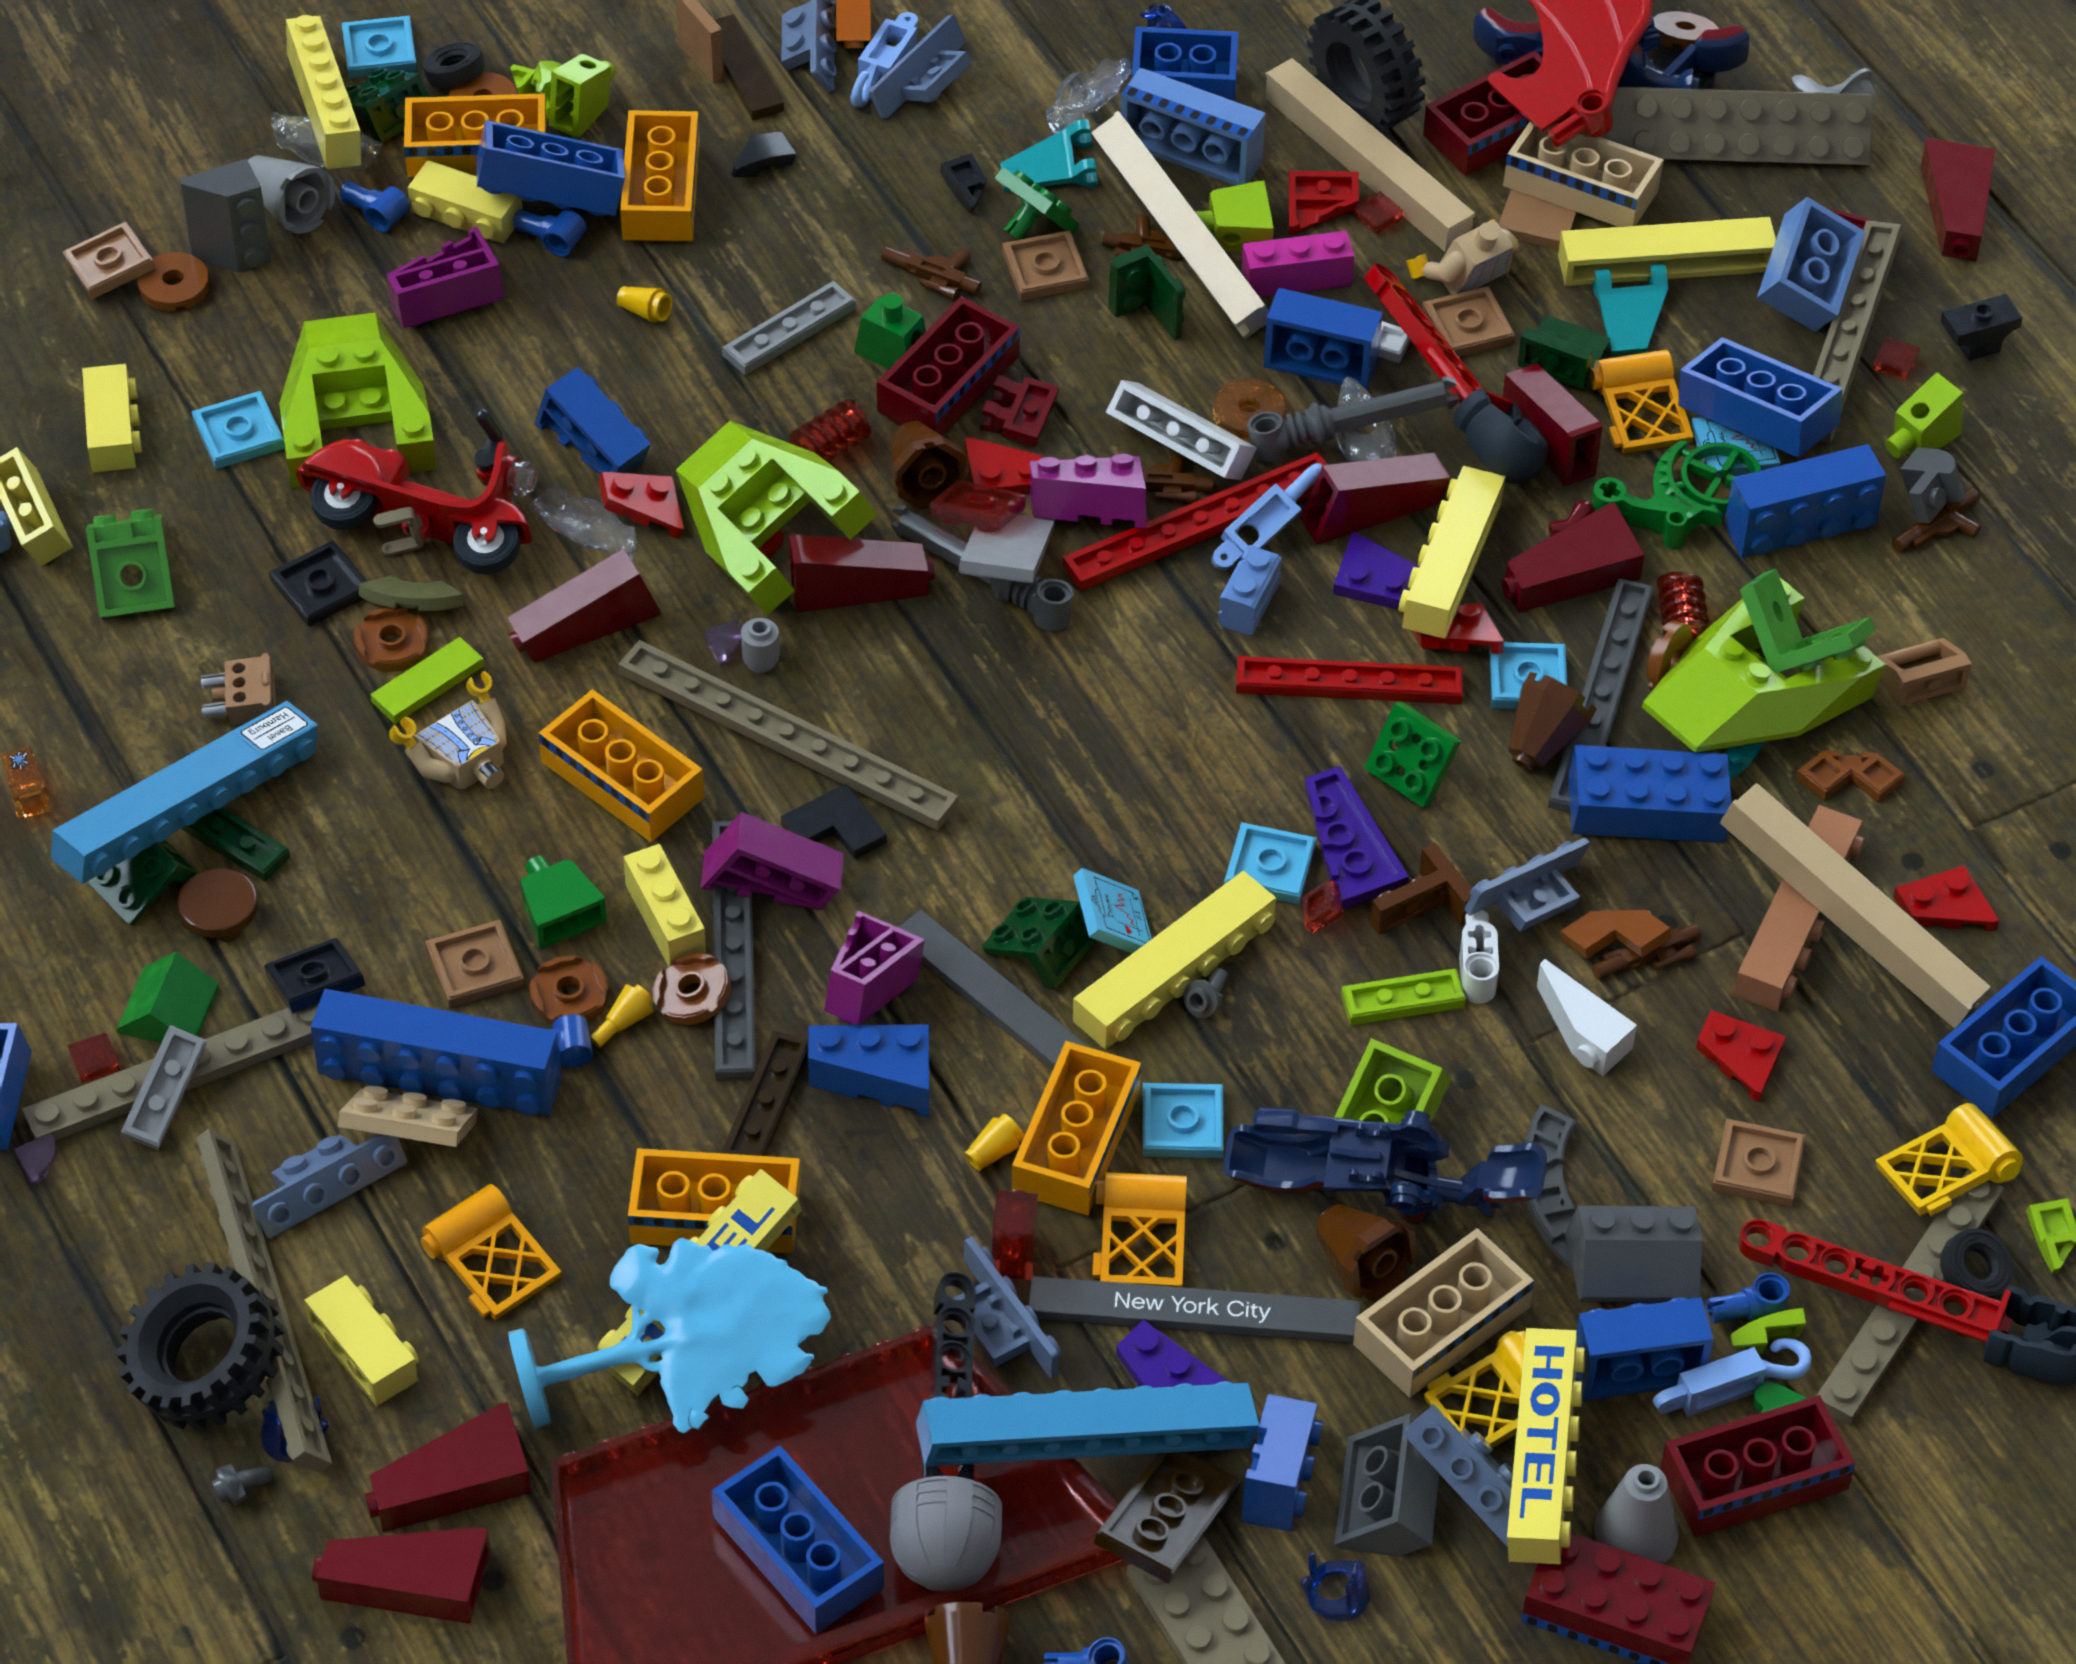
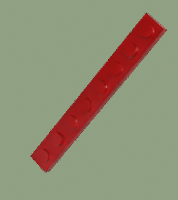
M1318 452L1148 521L1146 522V528H1131L1063 556V568L1079 590H1085L1224 532L1275 483L1285 491L1311 465L1315 463L1328 464ZM1315 483L1312 484V485L1299 497V499H1298L1297 501L1302 500V499H1304V498H1306V497H1309L1310 494H1311V492H1312V490H1313V487H1314Z

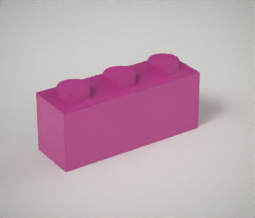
M1347 231L1244 243L1242 248L1241 274L1259 297L1276 295L1278 288L1305 292L1352 286L1355 255Z

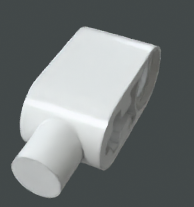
M1484 910L1470 916L1468 914L1465 915L1466 925L1462 931L1459 954L1460 982L1466 1000L1476 1004L1486 1003L1493 999L1496 993L1499 972L1498 934L1495 927L1489 923V915Z

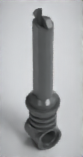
M1444 376L1440 382L1334 408H1329L1324 404L1317 406L1316 402H1312L1307 409H1303L1304 414H1300V411H1295V416L1292 417L1291 413H1287L1285 419L1282 418V415L1272 411L1257 413L1247 422L1250 443L1257 447L1253 456L1260 462H1274L1287 454L1288 450H1290L1289 445H1293V448L1296 449L1299 448L1298 443H1302L1304 447L1308 446L1307 441H1310L1311 444H1318L1323 447L1326 446V441L1332 440L1335 434L1444 406L1452 409L1459 402L1458 395L1446 397L1445 389L1457 386L1456 381Z
M898 505L892 509V512L901 516L899 521L891 524V527L899 537L904 536L915 543H922L923 547L959 567L961 556L968 542L910 510L907 511L908 506ZM1037 575L1033 583L976 576L990 584L991 591L994 593L997 601L1013 602L1014 605L1034 615L1033 620L1041 629L1059 631L1066 628L1070 623L1073 589L1067 582L1060 579L1044 580V578Z

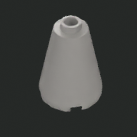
M256 155L248 160L261 185L264 207L281 226L289 231L301 234L308 233L322 224L324 220L321 217L326 209L331 211L336 191L334 181L329 174L316 165Z
M1640 1464L1632 1467L1626 1473L1597 1514L1594 1523V1535L1597 1542L1661 1564H1665L1673 1556L1679 1540V1529L1667 1479L1660 1469L1649 1464Z

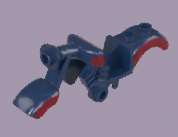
M1484 8L1476 14L1473 28L1474 40L1484 53L1495 59V62L1507 65L1534 50L1541 57L1543 56V38L1540 21L1534 23L1511 21L1491 8ZM1651 16L1648 28L1631 53L1618 87L1698 89L1699 77H1693V70L1701 73H1720L1730 71L1746 63L1749 53V34L1740 25H1732L1722 29H1707L1697 38L1695 45L1690 44L1664 71L1657 69L1653 60L1648 58V51L1660 45V34Z
M1260 1107L1254 1114L1253 1126L1240 1124L1233 1128L1229 1134L1223 1169L1225 1175L1237 1182L1275 1192L1303 1193L1324 1190L1326 1197L1336 1200L1337 1191L1383 1192L1385 1207L1397 1209L1402 1219L1407 1223L1419 1224L1429 1216L1431 1211H1441L1442 1201L1456 1203L1465 1207L1474 1206L1486 1217L1492 1219L1496 1208L1501 1209L1503 1203H1519L1539 1197L1543 1191L1547 1154L1544 1148L1536 1143L1497 1145L1489 1152L1487 1162L1480 1161L1460 1179L1439 1176L1436 1161L1449 1157L1450 1143L1448 1141L1445 1142L1444 1138H1439L1440 1136L1432 1128V1123L1429 1121L1430 1115L1423 1111L1410 1110L1406 1112L1405 1118H1402L1401 1123H1387L1300 1115L1296 1109Z

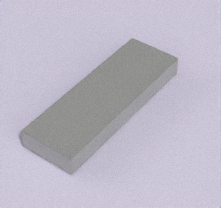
M169 1026L122 1128L121 1136L159 1151L204 1052L207 1040L174 1026Z

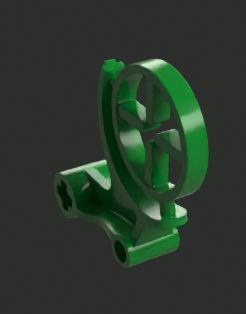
M1680 440L1670 447L1657 463L1653 476L1654 496L1651 499L1644 500L1626 493V486L1622 481L1612 477H1605L1598 480L1594 485L1592 505L1595 511L1605 505L1615 502L1628 526H1638L1653 530L1663 536L1662 543L1665 547L1676 550L1683 546L1685 536L1702 523L1709 526H1717L1722 522V513H1727L1729 499L1714 498L1721 486V478L1716 477L1717 469L1698 460L1715 455L1727 456L1728 458L1722 466L1721 477L1726 478L1725 486L1731 488L1732 478L1736 477L1731 475L1730 472L1738 460L1745 464L1752 473L1761 471V467L1751 453L1739 446L1719 442L1708 443L1690 451L1687 449L1688 442ZM1683 456L1685 459L1682 464L1680 482L1675 483L1672 476V468L1676 461ZM1688 471L1712 480L1705 494L1700 493L1692 486L1687 476Z

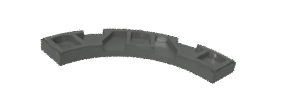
M1540 1104L1532 1118L1525 1143L1539 1144L1546 1151V1175L1541 1195L1526 1201L1534 1224L1546 1244L1573 1271L1565 1232L1575 1213V1208L1563 1179V1161L1567 1143L1576 1126V1120Z

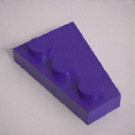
M1353 531L1334 582L1333 594L1398 610L1403 590L1410 591L1408 583L1413 567H1420Z
M1142 1320L1116 1346L1117 1357L1138 1386L1146 1385L1153 1388L1174 1387L1183 1383L1192 1384L1193 1386L1213 1385L1218 1382L1227 1381L1145 1320Z

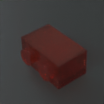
M997 1190L992 1228V1257L995 1262V1268L1002 1277L1007 1276L1010 1279L1031 1280L1033 1276L1037 1244V1193H1027L1022 1190Z

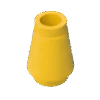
M623 286L617 294V305L651 323H656L658 321L663 322L668 318L672 309V298L662 288Z
M1002 1114L999 1118L993 1117L970 1145L969 1149L964 1152V1156L974 1169L981 1171L984 1167L1020 1147L1019 1142L1023 1140L1024 1134L1017 1123L1007 1114Z

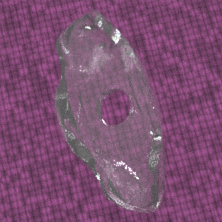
M1121 58L1120 61L1105 59L1091 73L1078 71L1066 77L1057 90L1055 105L1048 107L1046 110L1048 124L1052 132L1056 134L1075 121L1080 120L1085 114L1099 110L1101 106L1116 95L1122 82L1132 73L1129 59Z
M272 112V132L278 146L281 149H290L308 163L326 167L309 117ZM360 131L361 165L351 166V168L363 171L376 159L382 143Z
M1347 376L1340 389L1337 407L1373 397L1360 383ZM1387 420L1373 424L1376 428L1370 434H1359L1355 429L1336 433L1340 449L1346 460L1356 462L1396 457L1397 440L1390 421Z
M554 486L548 488L529 504V511L536 512L554 531L563 534L583 547L595 548L609 555H613L624 548L633 562L636 552V533L634 527L624 525L615 513L604 509L602 503L590 498L572 497L561 487Z

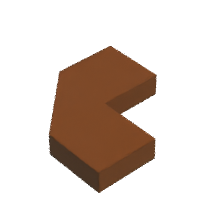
M1822 751L1797 770L1796 779L1822 800H1826L1851 781L1879 803L1904 783L1905 774L1878 753L1861 752V756L1839 755V751Z
M1646 910L1590 911L1561 930V937L1564 943L1586 959L1615 940H1619L1636 954L1644 957L1670 940L1672 933L1669 926Z

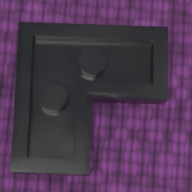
M847 784L780 816L781 825L785 830L815 842L835 834L854 859L887 843L885 831Z

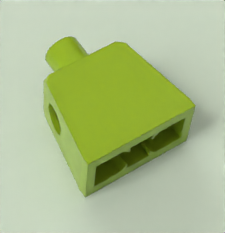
M580 54L551 72L549 126L579 138L609 104L610 81L616 75L614 66L608 61H599L585 54Z
M1264 180L1213 190L1209 197V210L1195 211L1210 232L1212 231V235L1224 251L1242 252L1244 243L1273 240L1274 226Z
M1939 373L1934 374L1896 411L1895 434L1885 441L1887 451L1893 457L1900 458L1907 451L1912 454L1917 447L1940 449L1961 435L1963 392Z

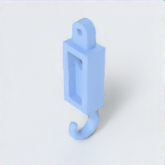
M901 13L895 21L885 19L859 57L858 77L851 93V104L855 108L860 109L868 104L871 98L869 89L917 45L918 17L914 13ZM890 41L898 45L894 47L887 44Z
M1320 463L1311 465L1285 491L1275 483L1226 528L1221 536L1224 542L1212 555L1214 567L1219 570L1229 569L1242 557L1247 546L1263 549L1288 526L1301 511V508L1295 502L1316 482L1323 465ZM1243 526H1252L1258 532V540L1253 545H1247L1238 536V531Z
M1777 1339L1770 1344L1771 1351L1778 1352L1781 1349L1794 1351L1799 1357L1797 1365L1784 1366L1762 1360L1755 1347L1680 1373L1677 1386L1659 1392L1653 1398V1404L1660 1414H1666L1682 1408L1686 1416L1689 1417L1754 1394L1756 1387L1764 1382L1765 1377L1783 1380L1799 1379L1811 1367V1353L1804 1343L1796 1339Z

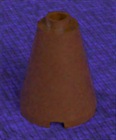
M976 1602L940 1604L935 1606L934 1615L927 1610L925 1612L924 1624L932 1663L1001 1664L1011 1625L1010 1613L995 1606V1614L983 1612V1603Z

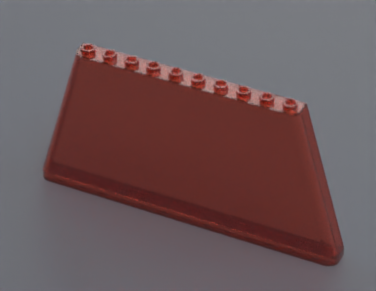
M944 1324V1327L946 1328V1330L949 1331L950 1333L954 1334V1333ZM933 1325L921 1326L910 1334L899 1338L879 1341L871 1348L854 1354H842L834 1361L815 1368L807 1367L803 1374L795 1376L792 1380L776 1387L767 1386L764 1382L756 1389L744 1392L749 1400L743 1409L725 1406L720 1399L708 1406L705 1413L709 1418L703 1422L699 1429L692 1427L686 1433L679 1432L672 1423V1418L660 1423L646 1424L638 1431L621 1437L607 1438L599 1445L579 1452L571 1451L562 1455L559 1459L551 1461L567 1664H847L925 1635V1612L928 1610L934 1615L935 1606L954 1602L983 1603V1612L995 1609V1606H1003L1123 1561L1120 1557L1094 1544L1097 1532L1119 1503L1075 1458L974 1464V1481L992 1489L1002 1503L1001 1543L993 1564L978 1582L956 1591L929 1590L909 1579L899 1568L891 1550L890 1518L891 1501L894 1494L904 1485L922 1479L923 1457L916 1420L923 1400H930ZM973 1354L972 1397L980 1394H986L991 1397L1013 1395ZM953 1355L942 1357V1361L949 1368L960 1369L963 1367L960 1359ZM950 1383L945 1393L950 1399H953L955 1383ZM779 1445L884 1561V1589L817 1634L812 1631L713 1517L712 1489ZM955 1465L938 1466L945 1475L955 1476L959 1474Z

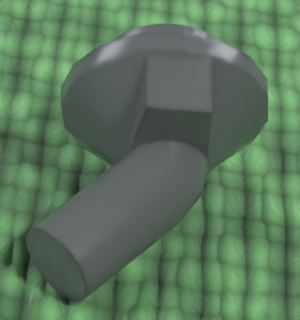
M1215 968L1209 981L1198 979L1190 982L1183 994L1187 1010L1197 1018L1212 1016L1222 1006L1223 994L1220 992L1229 974L1221 968Z
M232 1464L215 1469L218 1478L212 1480V1483L222 1503L230 1500L233 1506L236 1507L248 1498L245 1487L270 1483L272 1473L268 1467L243 1470L236 1473Z

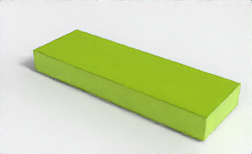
M458 637L371 693V702L388 719L397 724L403 717L409 716L483 668V657L461 637Z
M1456 968L1347 985L1341 988V997L1350 1026L1465 1008L1466 997Z

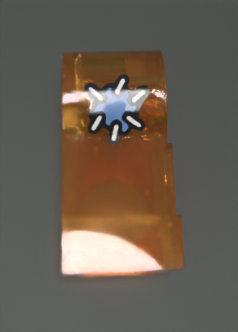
M31 745L0 753L17 819L21 820L52 811L47 787L39 765L37 766ZM38 794L41 796L39 802L34 805L26 806L20 803V799Z

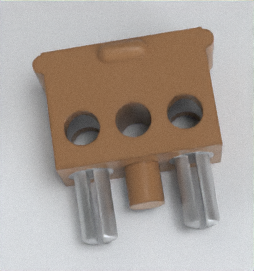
M263 653L260 657L225 661V673L201 676V685L204 689L225 686L211 690L213 702H225L202 705L201 713L204 718L228 715L231 726L240 725L276 707L275 672L268 653Z

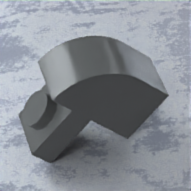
M1917 447L1900 468L1917 523L1930 524L1946 502L1960 503L1962 501L1964 489L1955 459L1949 452L1940 449Z

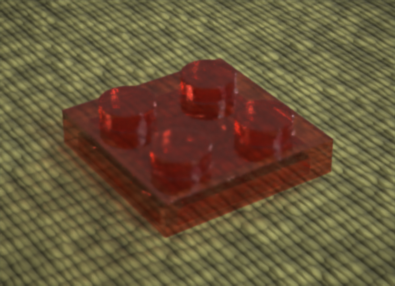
M958 480L931 502L930 516L941 518L944 523L950 525L965 523L977 526V529L982 532H997L1026 508L1027 495Z

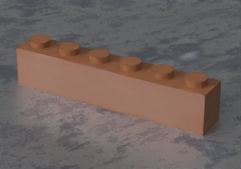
M1819 805L1808 828L1848 863L1851 858L1858 859L1865 841L1864 837L1859 836L1863 820ZM1784 879L1738 971L1733 994L1735 997L1778 1012L1784 998L1791 1000L1799 979L1795 977L1797 970L1805 971L1812 953V949L1808 947L1811 941L1819 942L1825 926V921L1822 920L1824 914Z

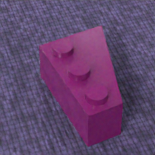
M477 226L468 230L467 238L454 245L450 240L442 244V251L428 259L422 255L386 274L392 310L403 328L418 326L433 319L452 316L467 309L486 306L492 302L505 299L499 263Z
M1116 454L1111 458H1095L1083 455L1076 459L1068 460L1045 457L1039 461H1029L1030 503L1033 517L1078 522L1079 515L1101 517V524L1112 525L1113 519L1135 521L1136 528H1146V487L1139 456Z
M741 812L704 852L700 889L713 891L714 885L737 889V895L749 897L750 891L774 895L773 902L822 910L841 890L844 853Z
M857 911L853 927L849 929L844 946H841L831 968L824 1011L839 1017L840 1020L846 1023L860 1025L918 980L925 939L861 911Z

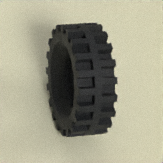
M1348 0L1314 19L1315 23L1308 30L1313 37L1307 39V46L1313 51V54L1308 56L1309 63L1316 68L1317 74L1313 75L1316 79L1380 133L1420 111L1422 106L1419 102L1425 100L1426 95L1420 89L1421 86L1426 84L1425 77L1419 74L1418 69L1423 66L1421 58H1415L1412 48L1416 46L1413 39L1407 40L1403 33L1406 29L1402 22L1396 24L1393 20V12L1389 8L1381 10V4L1378 0L1370 2L1369 0ZM1360 60L1363 62L1364 67H1365V69H1366L1368 75L1366 74V72H1365V70H1364V68H1363V66H1362Z
M207 1262L205 1270L202 1272L195 1264L185 1266L184 1276L178 1278L171 1271L164 1275L166 1284L159 1290H156L153 1286L146 1289L144 1292L149 1299L142 1307L136 1304L132 1306L129 1312L135 1319L131 1326L122 1325L120 1335L127 1340L126 1346L117 1348L116 1357L126 1364L118 1369L120 1377L129 1384L126 1388L131 1394L164 1422L168 1420L176 1428L183 1430L186 1423H188L198 1431L205 1430L206 1421L210 1419L218 1426L226 1424V1414L233 1410L241 1416L248 1410L244 1403L253 1394L259 1399L266 1391L260 1385L266 1376L275 1378L278 1369L271 1364L273 1357L283 1356L284 1346L275 1337L285 1333L283 1325L275 1318L279 1314L276 1307L235 1269L227 1266L225 1270H222L216 1263ZM221 1318L230 1319L235 1330L234 1342L228 1355L212 1372L201 1379L188 1382L178 1380L175 1374V1361L185 1339L193 1330L208 1321Z

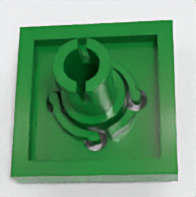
M1002 167L994 179L1021 199L1022 205L1007 226L1003 228L1016 239H1023L1039 216L1041 218L1043 216L1047 217L1063 230H1070L1071 234L1079 226V223L1069 216L1073 209L1060 201L1051 192L1036 184L1035 181L1017 169L1013 175Z
M1404 702L1394 703L1364 769L1422 808L1431 805L1462 741ZM1393 741H1397L1395 746L1399 747L1398 750L1393 748ZM1401 766L1404 767V769H1402V772L1405 774L1404 776L1400 774Z

